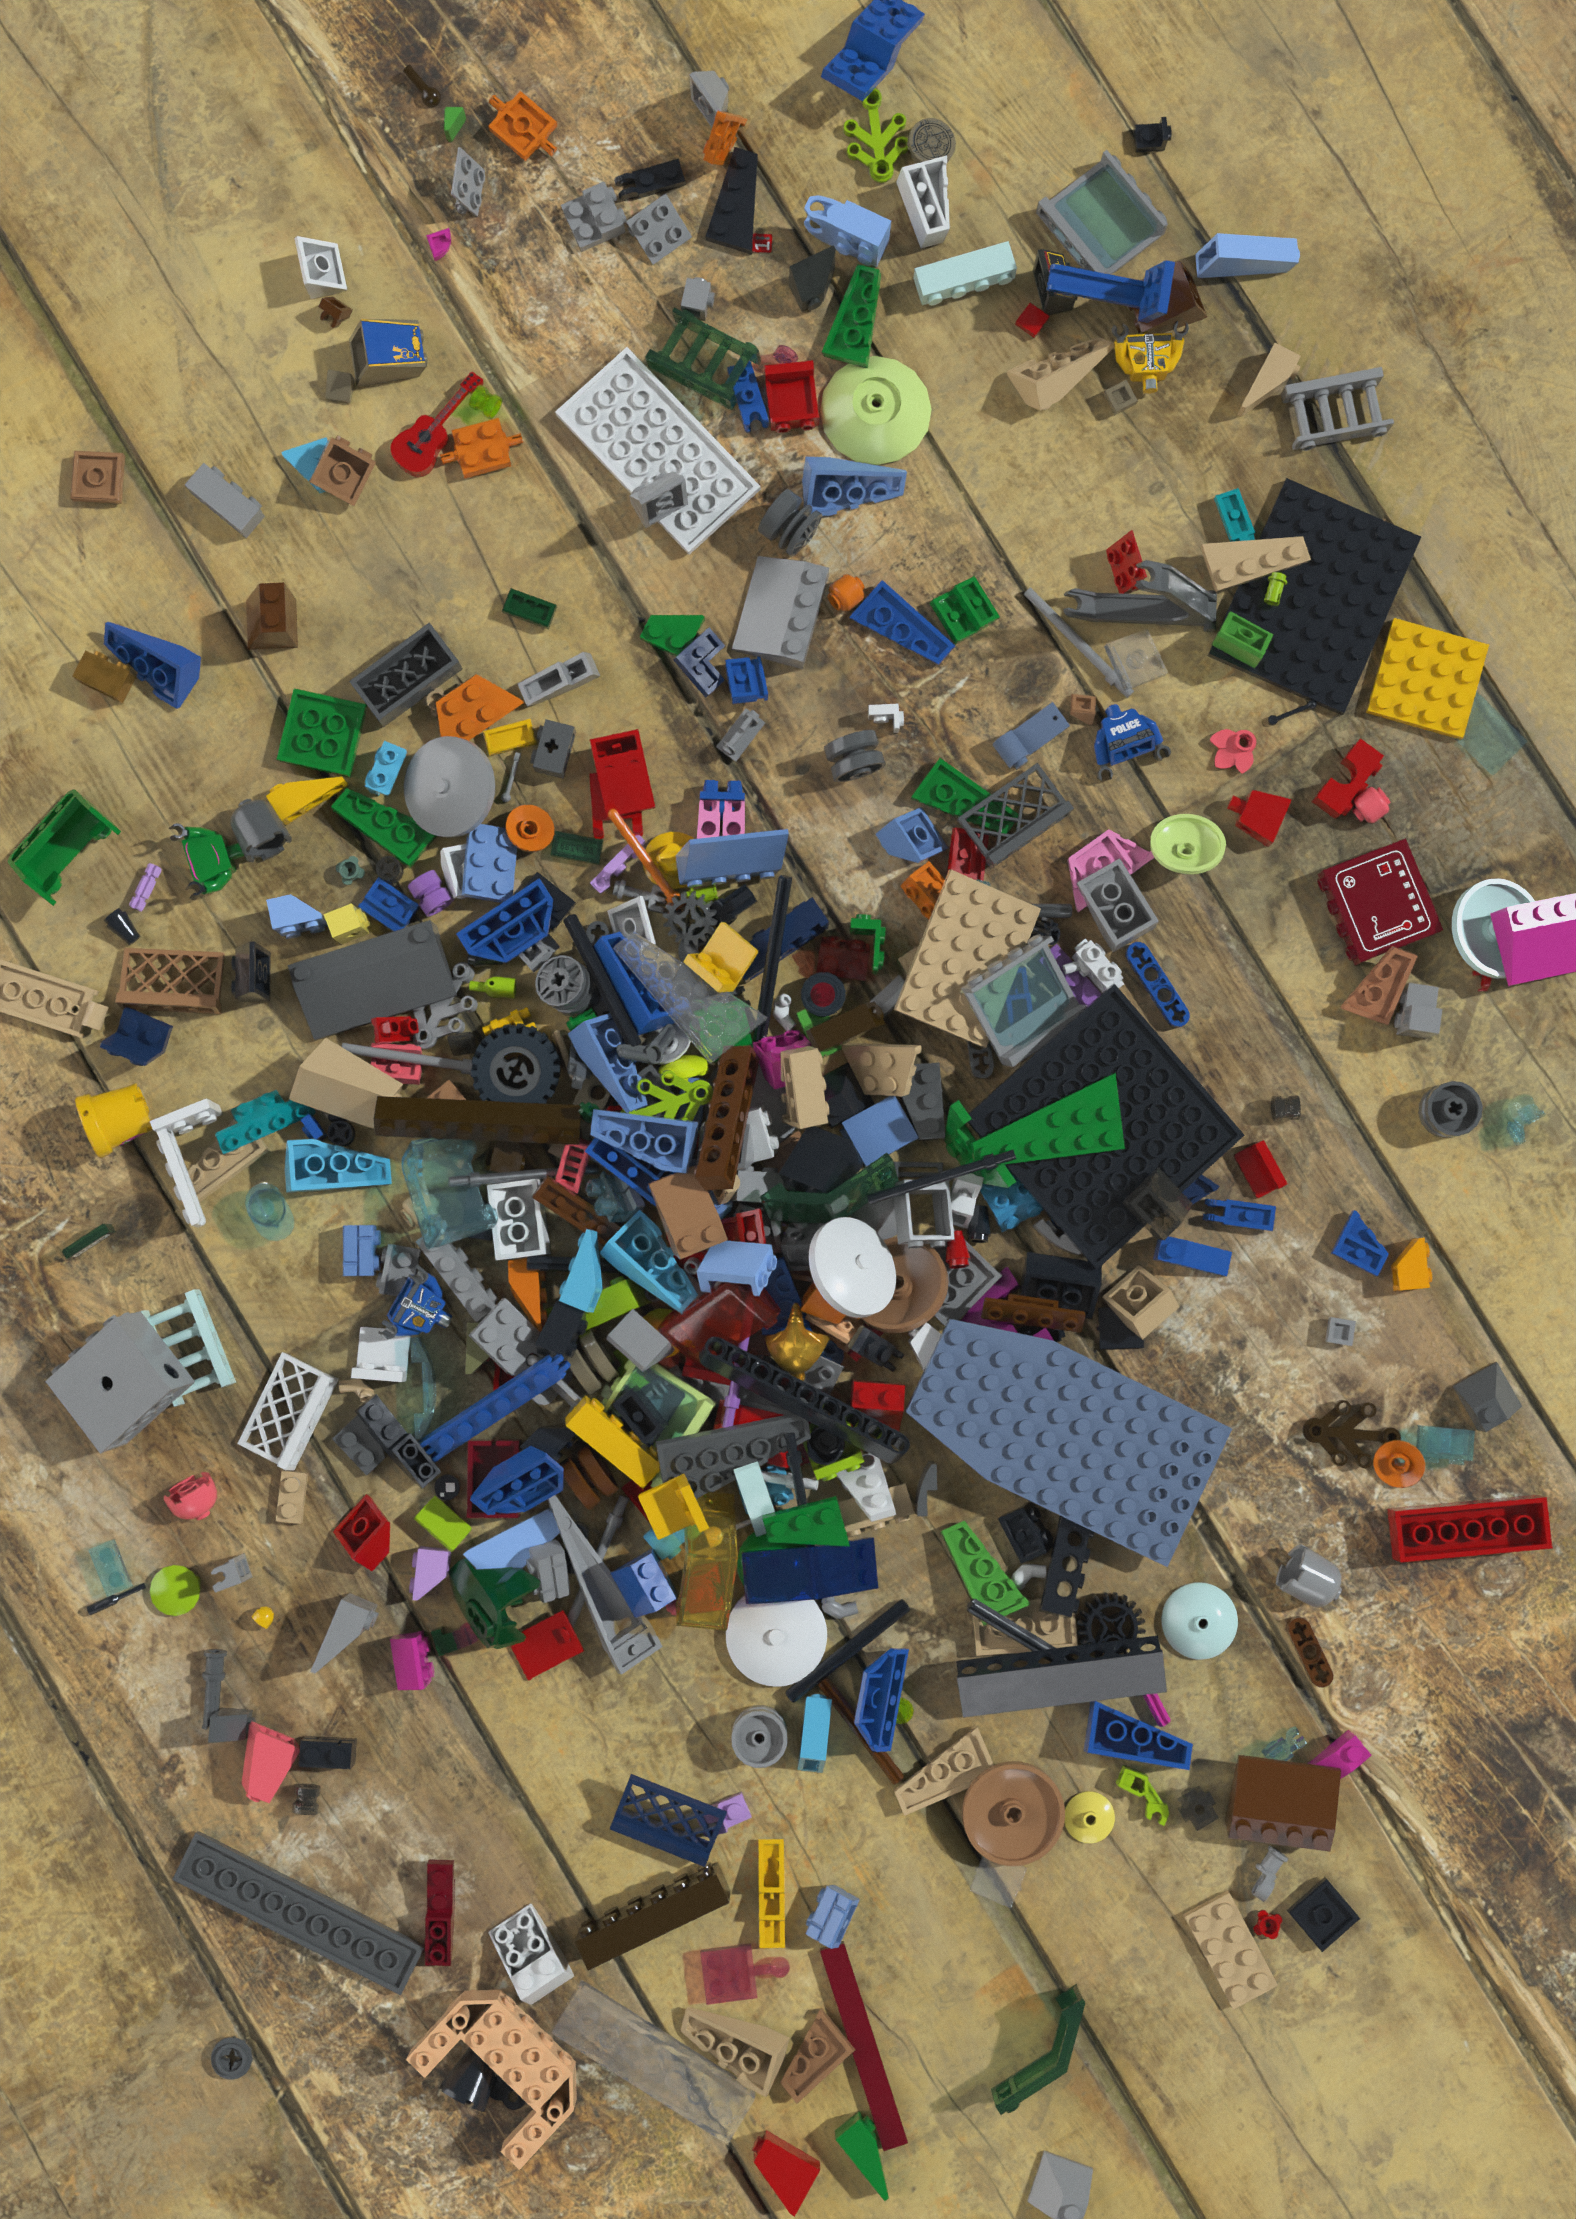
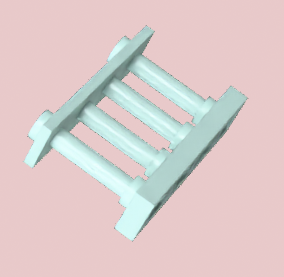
M200 1289L186 1292L187 1299L184 1300V1303L153 1316L150 1315L149 1310L141 1311L155 1331V1325L187 1312L193 1313L196 1323L192 1327L165 1337L162 1340L170 1347L194 1336L202 1337L205 1344L203 1350L178 1360L184 1368L205 1359L211 1360L214 1367L212 1373L194 1380L195 1383L172 1402L174 1407L185 1404L183 1395L212 1383H220L221 1387L236 1383Z

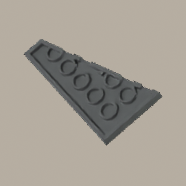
M792 1413L656 1441L662 1483L685 1474L697 1500L702 1495L710 1491L714 1492L736 1480L733 1469L757 1461L761 1466L778 1453H785L787 1451L786 1433H795L797 1445L810 1439L809 1422Z

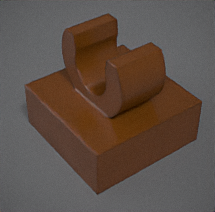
M333 296L322 298L318 306L324 310L320 315V320L327 321L329 315L332 316V328L339 327L341 320L349 319L353 309Z

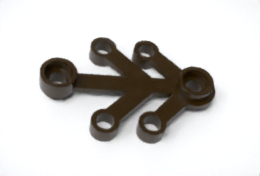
M1339 1400L1335 1403L1334 1408L1321 1419H1308L1302 1428L1305 1439L1312 1443H1319L1330 1455L1331 1462L1337 1466L1345 1465L1348 1457L1345 1452L1337 1450L1328 1437L1338 1438L1356 1459V1464L1365 1469L1372 1465L1373 1459L1369 1454L1364 1453L1353 1439L1379 1441L1383 1445L1389 1442L1387 1439L1388 1434L1393 1433L1395 1440L1401 1441L1400 1432L1392 1427H1385L1381 1431L1354 1429L1364 1419L1375 1416L1376 1406L1369 1402L1361 1404L1359 1410L1341 1426L1329 1427L1340 1415H1348L1351 1412V1404L1346 1400ZM1341 1403H1345L1347 1406L1345 1412H1340L1339 1410ZM1367 1405L1372 1408V1412L1369 1415H1366L1364 1412V1408ZM1314 1426L1320 1428L1318 1435H1313L1312 1433ZM1340 1453L1343 1456V1460L1337 1463L1335 1456ZM1363 1456L1368 1458L1366 1465L1360 1463V1459Z

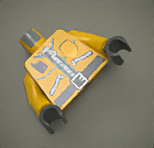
M1178 321L1173 324V330L1176 334L1174 337L1172 333L1128 335L1129 329L1124 323L1122 324L1123 332L1117 334V327L1114 325L1111 328V332L1117 337V340L1114 342L1116 362L1123 372L1129 375L1132 382L1143 381L1144 393L1151 394L1157 392V381L1165 380L1167 374L1175 369L1181 358L1184 338L1182 337L1189 330L1187 322L1185 323V329L1181 332L1177 331Z

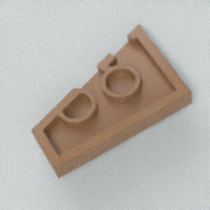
M822 2008L819 2010L814 2023L807 2032L801 2047L780 2082L796 2104L855 2051L854 2047Z

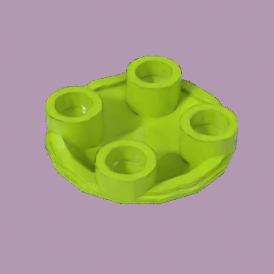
M172 1565L164 1567L156 1573L151 1582L150 1596L152 1603L159 1611L166 1615L178 1616L188 1613L199 1600L200 1578L184 1566Z

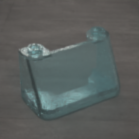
M436 1138L412 1140L402 1156L403 1174L423 1241L428 1249L441 1247L490 1230L497 1224V1211L490 1204L483 1203L479 1187H449L448 1177L466 1176L468 1173L474 1172L471 1165L473 1155L477 1151L474 1140Z

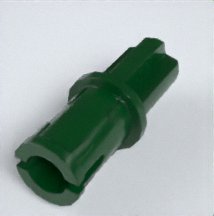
M582 1101L579 1104L581 1108L578 1112L586 1123L592 1125L593 1109L600 1110V1108L596 1104L590 1102L585 1104Z

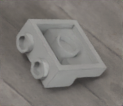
M605 182L583 190L582 196L561 205V210L581 252L625 233L624 223L627 221L622 208H616L614 203L617 201L612 186L607 188Z

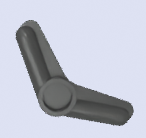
M667 1024L647 1046L638 1045L633 1047L632 1045L619 1044L616 1047L618 1056L646 1064H658L675 1037L676 1030L672 1024Z

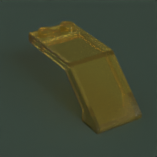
M710 1491L697 1498L709 1529L699 1532L696 1524L684 1528L685 1560L680 1594L676 1602L677 1626L727 1631L738 1563L734 1494Z

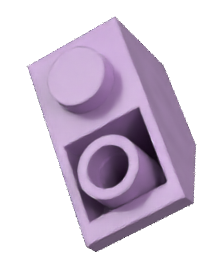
M421 1546L418 1548V1552H414L412 1567L416 1568L415 1578H411L409 1593H413L412 1600L418 1601L449 1575L448 1571L450 1570L452 1552L445 1548Z

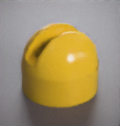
M260 1607L251 1617L256 1623L267 1629L273 1622L274 1613L269 1607Z

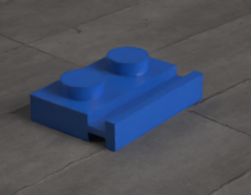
M757 656V659L750 660V657L725 660L732 704L756 702L757 699L764 698V701L768 700V690L761 656Z
M378 877L358 907L392 931H397L407 927L420 908V905Z

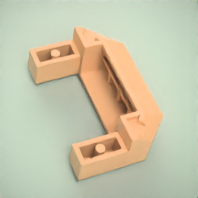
M501 1989L464 1991L449 2005L442 2017L410 2050L406 2061L425 2078L460 2039L466 2043L533 2108L504 2140L500 2151L520 2170L574 2111L577 2100L576 2061Z

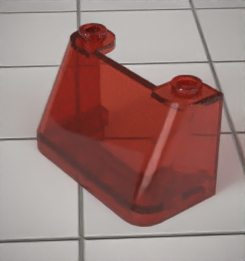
M720 1282L711 1292H706L693 1301L682 1313L674 1309L667 1314L657 1330L675 1348L699 1368H702L704 1366L699 1361V1353L709 1338L719 1337L736 1346L763 1327L767 1330L778 1321L776 1317L781 1309L764 1287L759 1296H754L752 1287L749 1284ZM709 1350L713 1355H717L713 1350Z

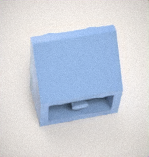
M291 894L266 900L272 929L281 936H286V939L299 937L301 932L305 931L319 933L325 931V927L328 926L324 915Z

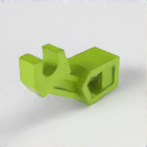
M1123 1765L1116 1780L1117 1786L1138 1797L1144 1795L1147 1799L1145 1817L1151 1820L1153 1813L1159 1812L1160 1818L1158 1823L1165 1826L1169 1816L1168 1805L1162 1802L1145 1773ZM1135 1777L1142 1780V1788L1139 1790L1137 1787H1132Z

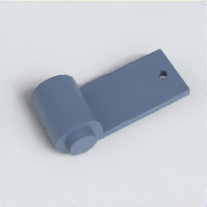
M1052 702L1015 730H1010L1002 735L992 745L1009 769L1015 767L1018 770L1028 762L1027 757L1062 733L1070 725Z

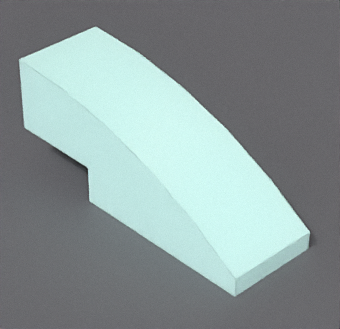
M757 1461L733 1469L756 1537L766 1534L762 1515L775 1512Z

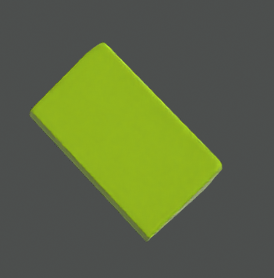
M434 1496L414 1518L450 1552L472 1530L463 1519L437 1496Z

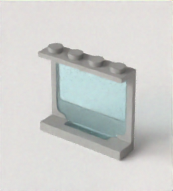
M1108 150L1103 152L1101 161L1054 198L1049 200L1047 197H1044L1040 200L1036 210V214L1081 269L1110 275L1114 274L1162 237L1168 226L1165 215L1161 211L1156 210L1148 194L1141 192L1137 187L1134 177L1123 170L1119 159L1115 155H1111Z
M1040 934L1033 936L1027 941L1028 944L1026 946L1013 949L1007 954L1008 958L990 964L987 967L988 971L982 975L976 974L967 980L968 984L961 988L1002 1065L1014 1067L1038 1051L1088 1006L1080 1005L1077 1002L1049 949L1048 944L1054 941L1052 936H1041Z

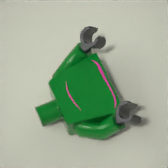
M178 823L169 827V829L177 830L179 834L172 835L170 837L172 841H177L184 837V840L181 841L194 880L188 884L185 890L194 889L196 893L191 894L190 899L196 900L200 894L206 895L222 890L232 878V874L236 872L234 859L244 856L239 843L229 845L223 835H220L217 831L202 827H183Z

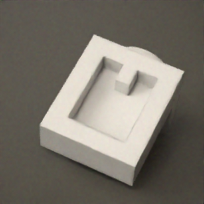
M898 704L868 706V720H874V723H887L889 719H893V733H899L900 726H904V713L899 711Z

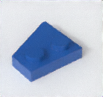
M1352 1210L1331 1254L1374 1276H1378L1389 1253L1377 1241L1372 1230L1365 1225L1360 1218V1214Z

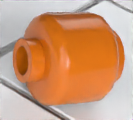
M844 574L830 584L827 598L836 610L850 611L862 602L864 598L863 589L865 587L857 576L853 577L849 574Z

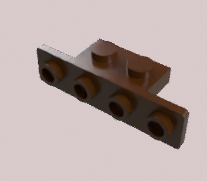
M1008 1294L1007 1300L984 1298L981 1318L1080 1333L1085 1320V1312L1058 1308V1301Z

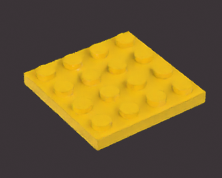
M1393 618L1366 713L1459 740L1463 739L1489 644Z

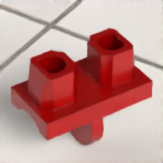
M411 1016L376 1017L371 1019L375 1028V1044L412 1042L413 1035L419 1033L417 1019H411Z

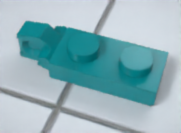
M1239 488L1216 495L1214 501L1229 541L1255 540V531Z

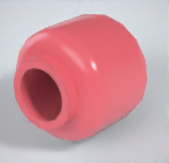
M1368 787L1363 793L1353 799V804L1356 808L1352 812L1360 822L1366 820L1368 823L1373 824L1389 812L1388 805L1391 802L1380 787L1377 789Z

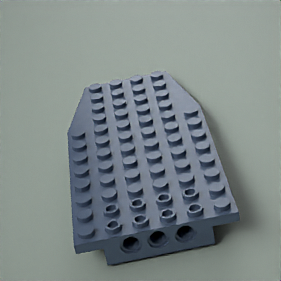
M954 1319L948 1320L905 1409L907 1414L986 1480L1168 1567L1232 1431V1428L1053 1340Z

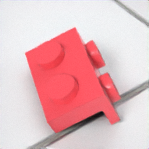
M371 1044V1047L423 1055L422 1048L413 1044ZM371 1058L372 1066L400 1083L420 1084L423 1065Z

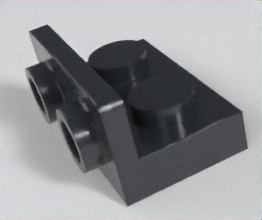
M1031 1501L998 1518L1021 1564L1046 1554L1053 1547V1537L1050 1531L1045 1529L1041 1521L1040 1511Z

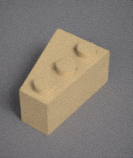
M806 1046L781 1051V1081H785L786 1093L781 1094V1101L783 1103L786 1102V1114L782 1115V1122L798 1129L828 1123L829 1106L824 1096L826 1082L821 1074L823 1059L818 1048Z

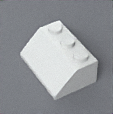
M541 1179L487 1185L496 1261L551 1254L545 1206L532 1198V1195L542 1183Z

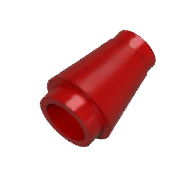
M960 1230L954 1231L955 1240L947 1242L946 1263H948L950 1269L968 1267V1261L971 1258L963 1233Z

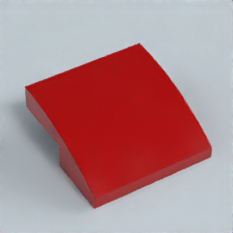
M761 1209L737 1213L735 1217L721 1220L728 1239L727 1241L766 1244Z

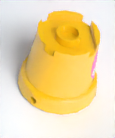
M137 1083L93 1096L84 1094L75 1098L81 1123L94 1152L99 1158L111 1154L114 1148L153 1130L150 1121L153 1119H149L150 1111Z

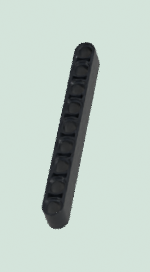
M709 1338L699 1353V1361L706 1368L887 1463L894 1464L899 1462L909 1450V1439L903 1433L722 1338ZM709 1350H713L717 1355H713ZM732 1362H736L740 1367L734 1366ZM755 1374H759L762 1379L757 1378ZM778 1386L783 1387L785 1391L780 1390ZM800 1397L806 1399L808 1403H804ZM823 1409L827 1410L831 1415H827ZM846 1421L850 1422L853 1425V1427L847 1425ZM869 1433L873 1434L876 1439L870 1437ZM891 1445L897 1447L898 1451L894 1450Z

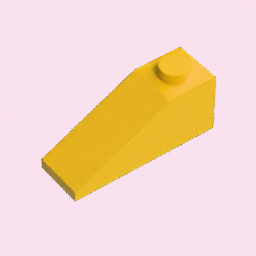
M343 777L288 782L284 785L281 783L271 788L266 798L281 821L288 825L349 785Z

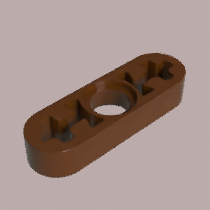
M1300 1616L1290 1618L1286 1623V1631L1309 1680L1321 1688L1329 1686L1333 1681V1671L1310 1623ZM1296 1622L1304 1625L1301 1629L1304 1637L1308 1638L1310 1636L1311 1639L1302 1641L1300 1635L1292 1631L1296 1628ZM1307 1645H1314L1316 1648V1655L1311 1659H1307L1303 1655V1649ZM1317 1663L1323 1672H1327L1324 1675L1325 1680L1315 1679L1318 1672L1313 1665L1310 1668L1308 1665Z

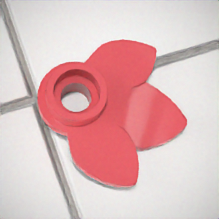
M1224 729L1216 732L1210 738V742L1219 748L1214 760L1216 768L1227 769L1235 765L1241 774L1251 768L1254 761L1252 751L1256 747V738L1252 732L1248 730L1234 732ZM1240 739L1247 741L1246 747H1242L1239 744Z

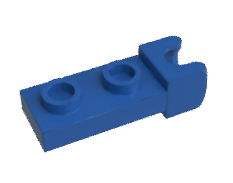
M751 361L727 367L745 432H751L750 423L753 420H759L763 428H768V415Z

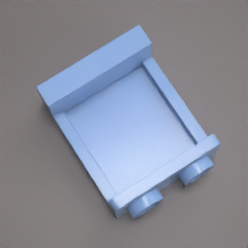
M724 1241L712 1246L696 1271L701 1292H711L715 1283L719 1281L749 1284L752 1287L753 1295L759 1296L763 1287L767 1286L771 1272L776 1269L777 1258L773 1255L771 1244Z

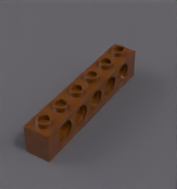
M751 1045L723 1047L721 1057L718 1059L717 1077L713 1081L712 1100L709 1101L708 1119L704 1124V1138L699 1147L700 1157L698 1165H696L694 1170L695 1178L704 1190L733 1189L760 1060Z

